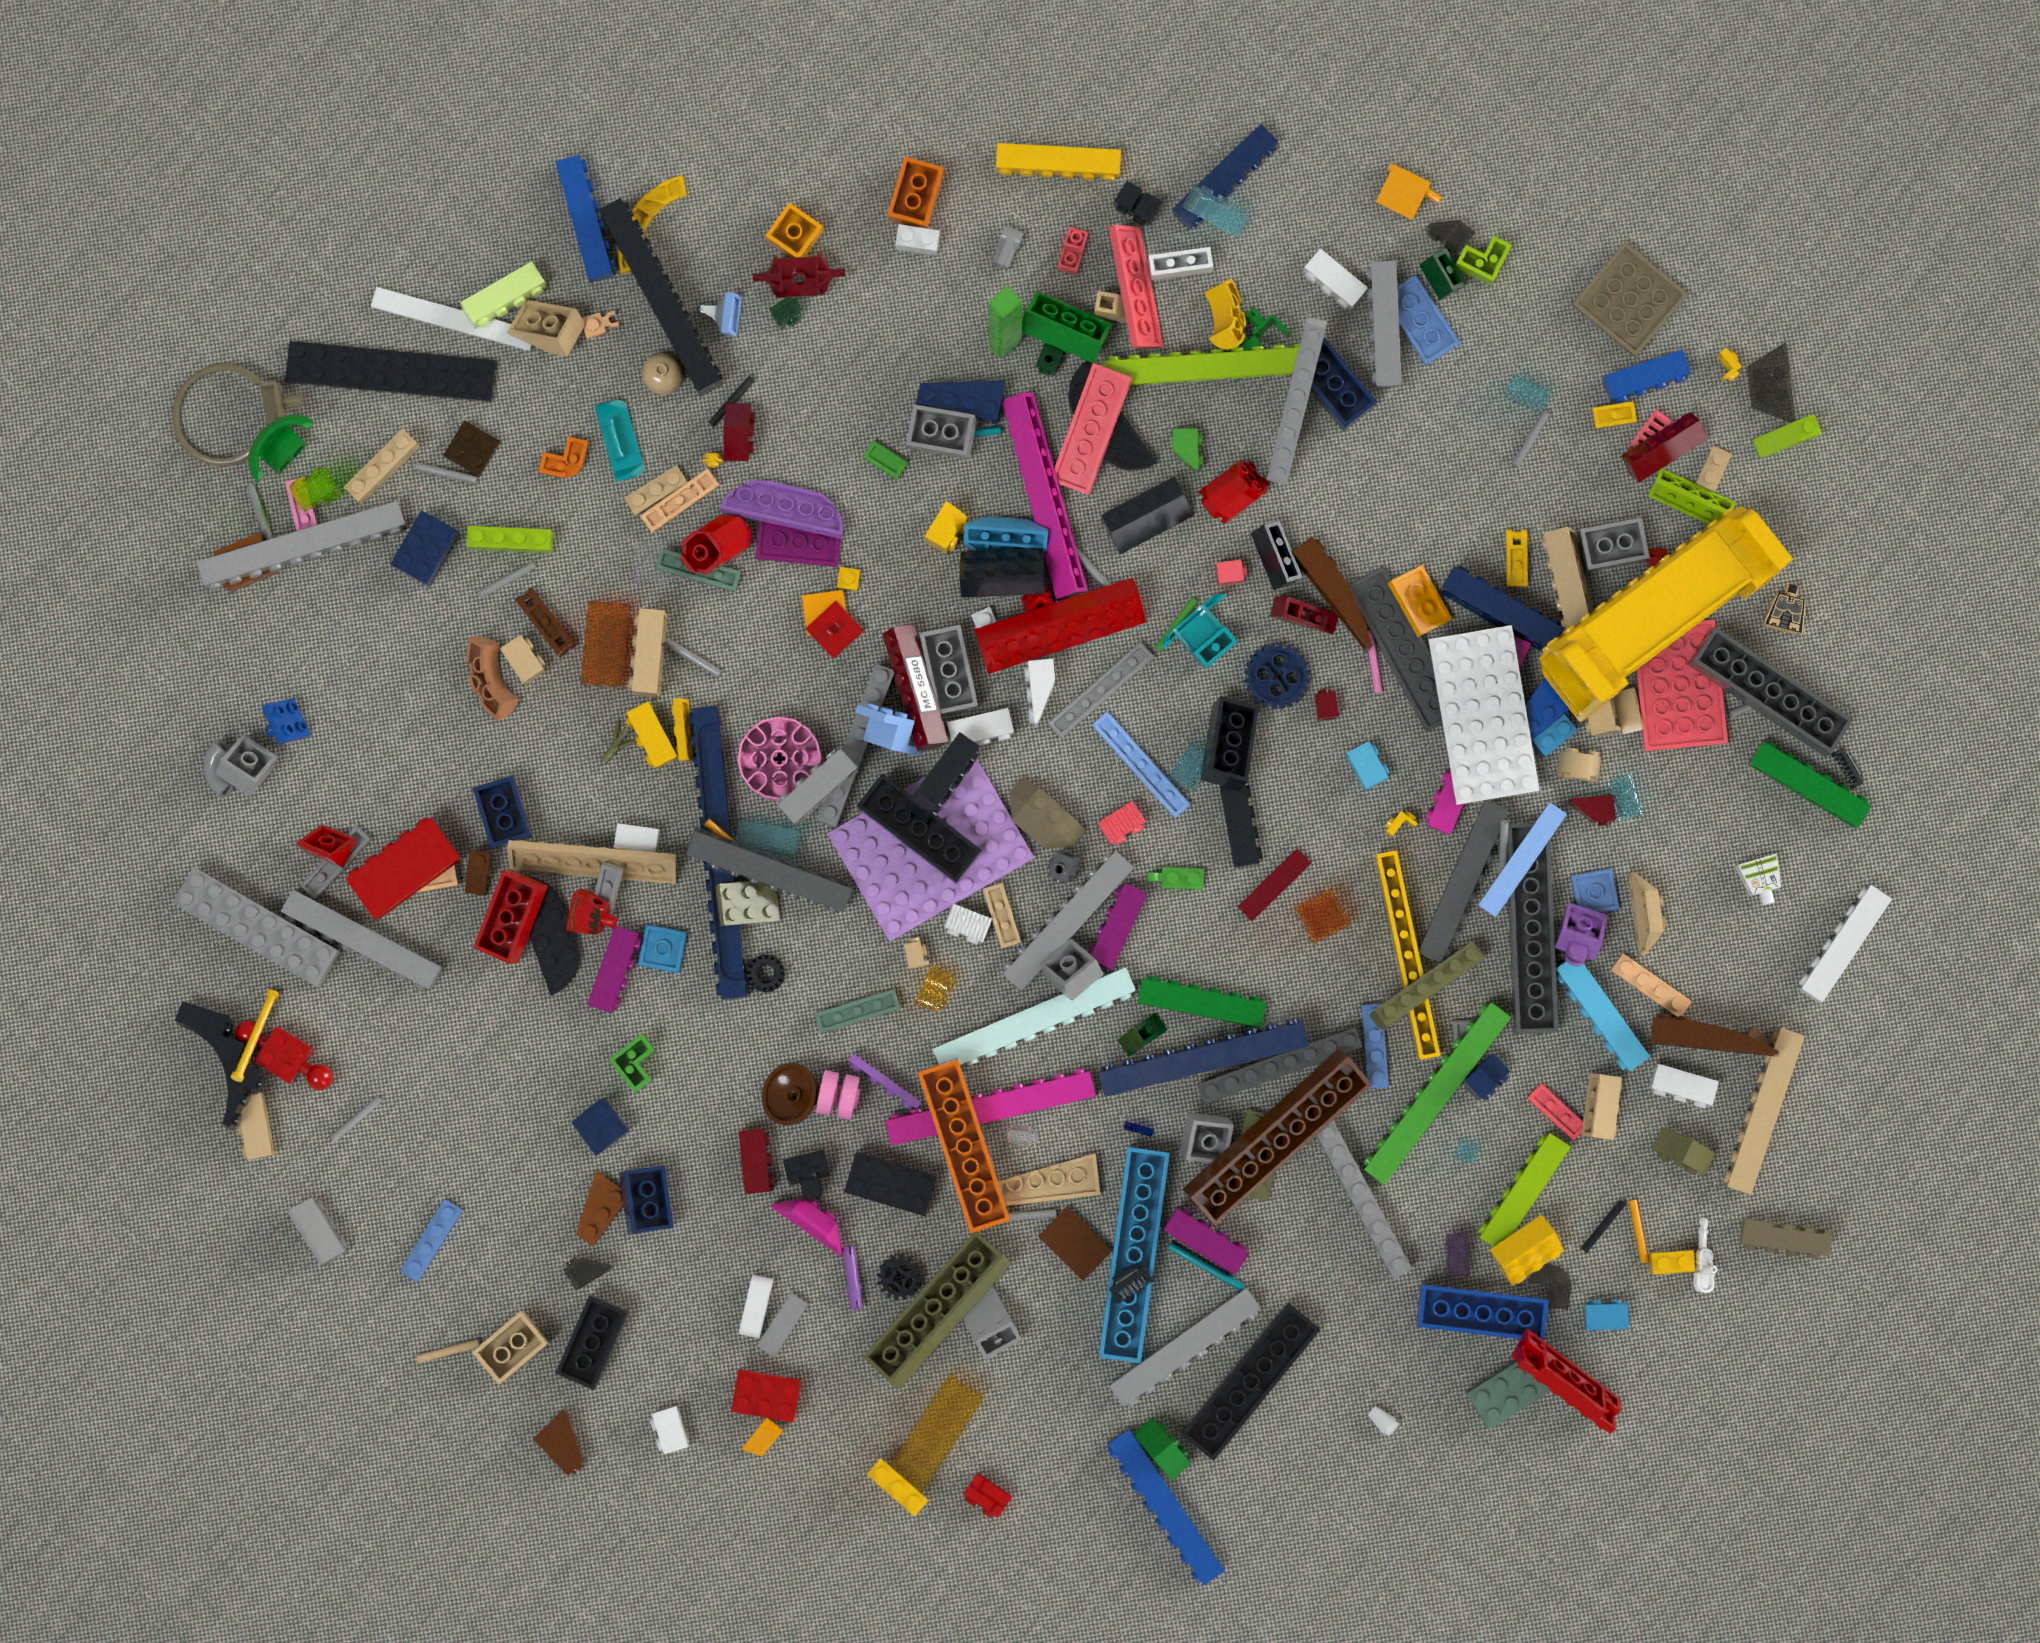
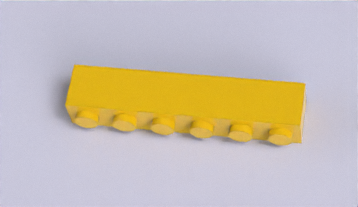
M997 143L996 172H1000V175L1004 176L1020 173L1024 177L1041 174V177L1044 178L1060 175L1064 179H1073L1074 176H1078L1084 180H1094L1097 177L1103 178L1104 181H1115L1120 176L1121 150Z

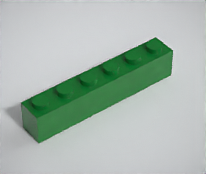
M1763 741L1759 744L1748 763L1749 766L1855 829L1860 827L1871 808L1865 797L1851 794L1850 789L1842 784H1834L1831 782L1832 778L1824 773L1819 775L1813 771L1814 767L1805 762L1803 764L1799 763L1791 753H1782L1777 750L1778 746L1770 741Z
M1147 975V979L1142 978L1137 1004L1256 1028L1262 1027L1266 1003L1262 1002V998L1250 996L1249 999L1241 998L1242 994L1229 992V995L1221 994V990L1209 988L1208 991L1200 990L1201 986L1189 983L1188 987L1180 986L1179 981L1168 979L1167 983L1160 982L1159 977Z

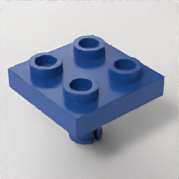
M294 698L269 703L261 707L269 723L265 727V732L272 729L266 734L270 738L275 737L279 745L306 739L311 736Z

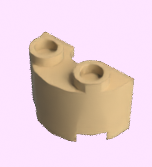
M1566 748V752H1560L1557 777L1598 783L1601 765L1599 752L1587 751L1584 754L1578 753V749Z

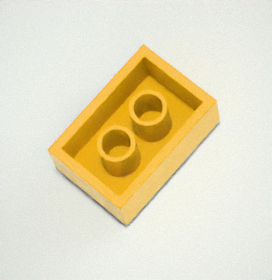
M1541 1214L1491 1248L1490 1252L1499 1270L1511 1286H1514L1524 1281L1534 1271H1539L1550 1260L1558 1258L1564 1252V1249L1556 1232Z

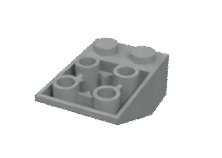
M993 1285L963 1317L984 1360L1022 1340Z

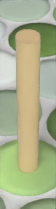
M476 1339L416 1355L418 1363L475 1349L480 1344L479 1340Z

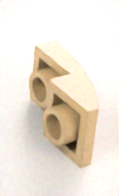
M1635 687L1620 691L1614 698L1622 733L1627 734L1644 729Z

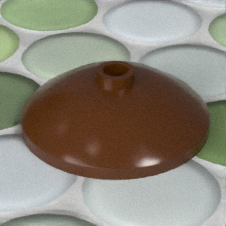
M797 1063L783 1064L771 1072L763 1086L762 1105L765 1113L772 1121L780 1125L792 1126L802 1122L811 1114L818 1097V1086L813 1073L805 1066Z

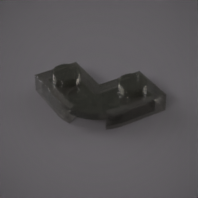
M1545 1264L1539 1271H1534L1529 1275L1528 1283L1549 1286L1548 1307L1568 1310L1571 1281L1568 1274L1562 1268Z

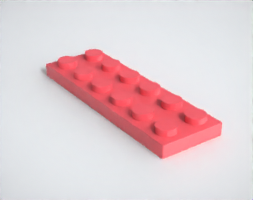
M1110 226V241L1112 242L1132 348L1144 349L1162 348L1164 346L1141 227Z
M1096 363L1092 364L1054 468L1058 484L1090 495L1133 377Z

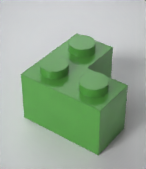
M640 1034L608 1059L634 1093L639 1092L653 1081L640 1064L656 1052V1049L644 1034Z

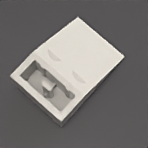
M1053 659L1028 661V666L1024 667L1025 682H1030V687L1026 688L1027 702H1032V708H1029V721L1034 723V728H1037L1055 685Z

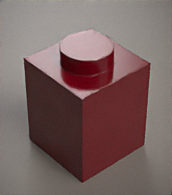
M1330 689L1319 690L1318 694H1315L1313 697L1317 721L1338 719L1336 692H1330Z

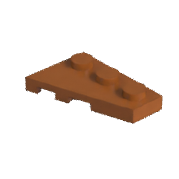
M598 1171L595 1172L576 1231V1235L592 1247L623 1206L621 1188Z

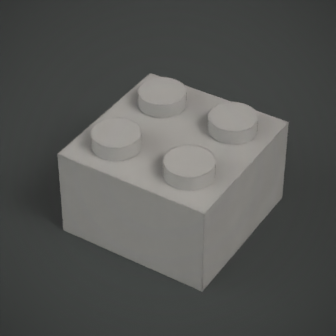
M242 734L222 757L215 774L251 797L273 771L278 756Z
M1072 939L1067 941L1040 964L1047 980L1071 1001L1103 975L1097 960Z
M1187 1112L1180 1148L1181 1155L1188 1161L1212 1163L1230 1147L1234 1124L1228 1117Z

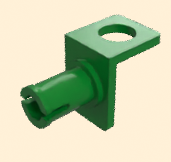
M1254 307L1250 308L1251 312L1247 311L1245 313V317L1256 327L1252 335L1256 336L1257 339L1272 325H1275L1287 338L1290 336L1289 330L1273 314L1265 319Z

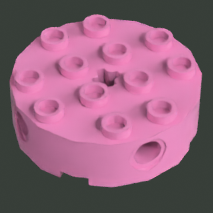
M784 717L765 719L751 728L740 743L737 759L741 776L750 789L766 800L778 802V799L788 791L790 794L796 789L794 785L801 778L806 780L811 775L810 770L818 763L822 764L819 743L809 728L795 719ZM780 754L783 758H786L785 761H782V764L774 761Z

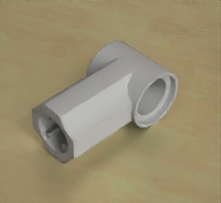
M1005 225L999 238V246L992 264L1008 270L1025 233Z

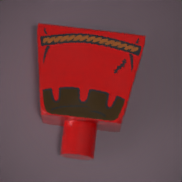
M579 888L572 894L566 931L599 935L606 926L614 929L617 925L618 917L608 914L610 903L607 900L583 888Z

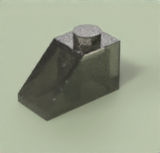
M574 1257L565 1263L567 1267L563 1271L575 1290L578 1291L612 1270L613 1266L586 1258L577 1259V1257Z

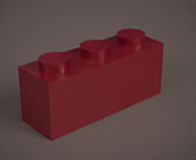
M765 1129L738 1131L745 1194L771 1192V1187H774L773 1174L769 1175L768 1166H772L771 1153L767 1154L766 1145H770L769 1132L765 1133Z

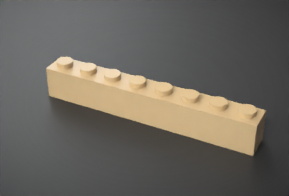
M1777 1028V1031H1773L1770 1043H1772L1771 1047L1779 1050V1057L1764 1056L1763 1062L1766 1064L1764 1070H1760L1756 1082L1759 1085L1757 1091L1753 1090L1750 1102H1752L1750 1110L1745 1112L1743 1122L1746 1123L1744 1129L1738 1133L1736 1139L1739 1142L1737 1150H1733L1730 1156L1732 1165L1730 1170L1727 1169L1724 1174V1187L1746 1195H1752L1805 1037L1804 1035L1784 1028Z

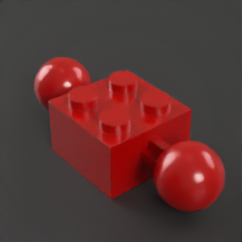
M244 1020L238 1024L235 1030L237 1041L247 1045L256 1024L255 1021ZM278 1026L274 1028L269 1038L264 1036L261 1031L256 1046L260 1047L261 1051L255 1058L254 1063L288 1084L293 1085L301 1073L306 1076L307 1084L314 1090L323 1091L330 1087L333 1082L331 1069L324 1064L311 1065L308 1063L315 1048Z

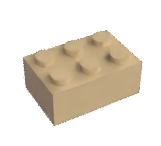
M520 1311L472 1353L498 1385H500L550 1342L524 1311Z

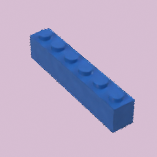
M580 155L555 161L589 282L593 283L614 277L615 263L613 258L608 257L607 251L611 250L607 238L603 239L601 231H605L602 218L598 219L596 214L599 211V206L596 199L592 200L590 193L594 191L591 179L587 180L585 175L586 172H589L586 160H581Z

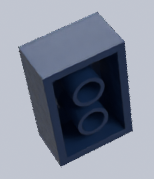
M421 510L390 565L430 588L460 533L455 528Z
M514 776L472 788L491 849L495 850L508 846L509 840L524 841L533 838Z
M665 1165L619 1172L627 1234L674 1228Z

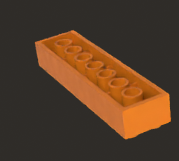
M958 1058L918 1070L924 1094L970 1233L1010 1221Z

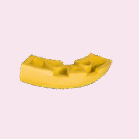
M1230 278L1205 292L1214 320L1213 333L1209 339L1215 346L1227 350L1235 348L1243 342L1245 338L1243 328L1246 327L1245 313L1240 310L1239 306L1242 300L1233 279Z

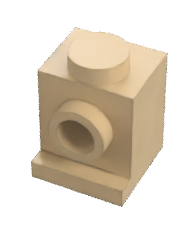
M920 937L908 939V943L904 944L909 970L930 966L929 960L924 961V958L928 957L926 945H921Z

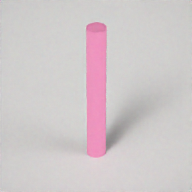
M1368 631L1372 644L1368 654L1374 693H1382L1375 639L1371 631Z

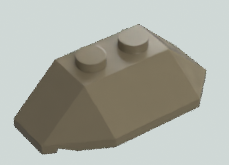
M1024 776L1010 791L1012 821L1043 848L1073 847L1087 831L1066 810Z

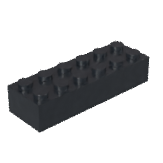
M882 773L857 804V808L957 885L982 853V850L939 816H936L935 819L930 817L928 822L925 823L908 811L906 807L913 796Z

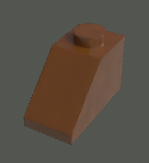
M470 850L466 869L465 893L486 896L494 855Z

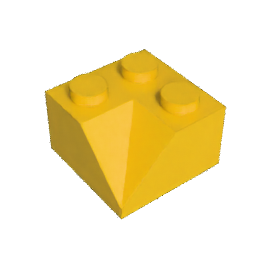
M946 501L924 536L925 543L945 555L949 551L953 552L958 544L957 537L960 533L964 534L965 523H967L968 517Z

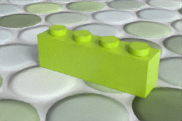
M468 526L467 548L479 551L552 554L553 532L551 529Z

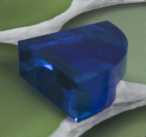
M1125 1121L1123 1127L1127 1131L1149 1137L1152 1136L1154 1130Z

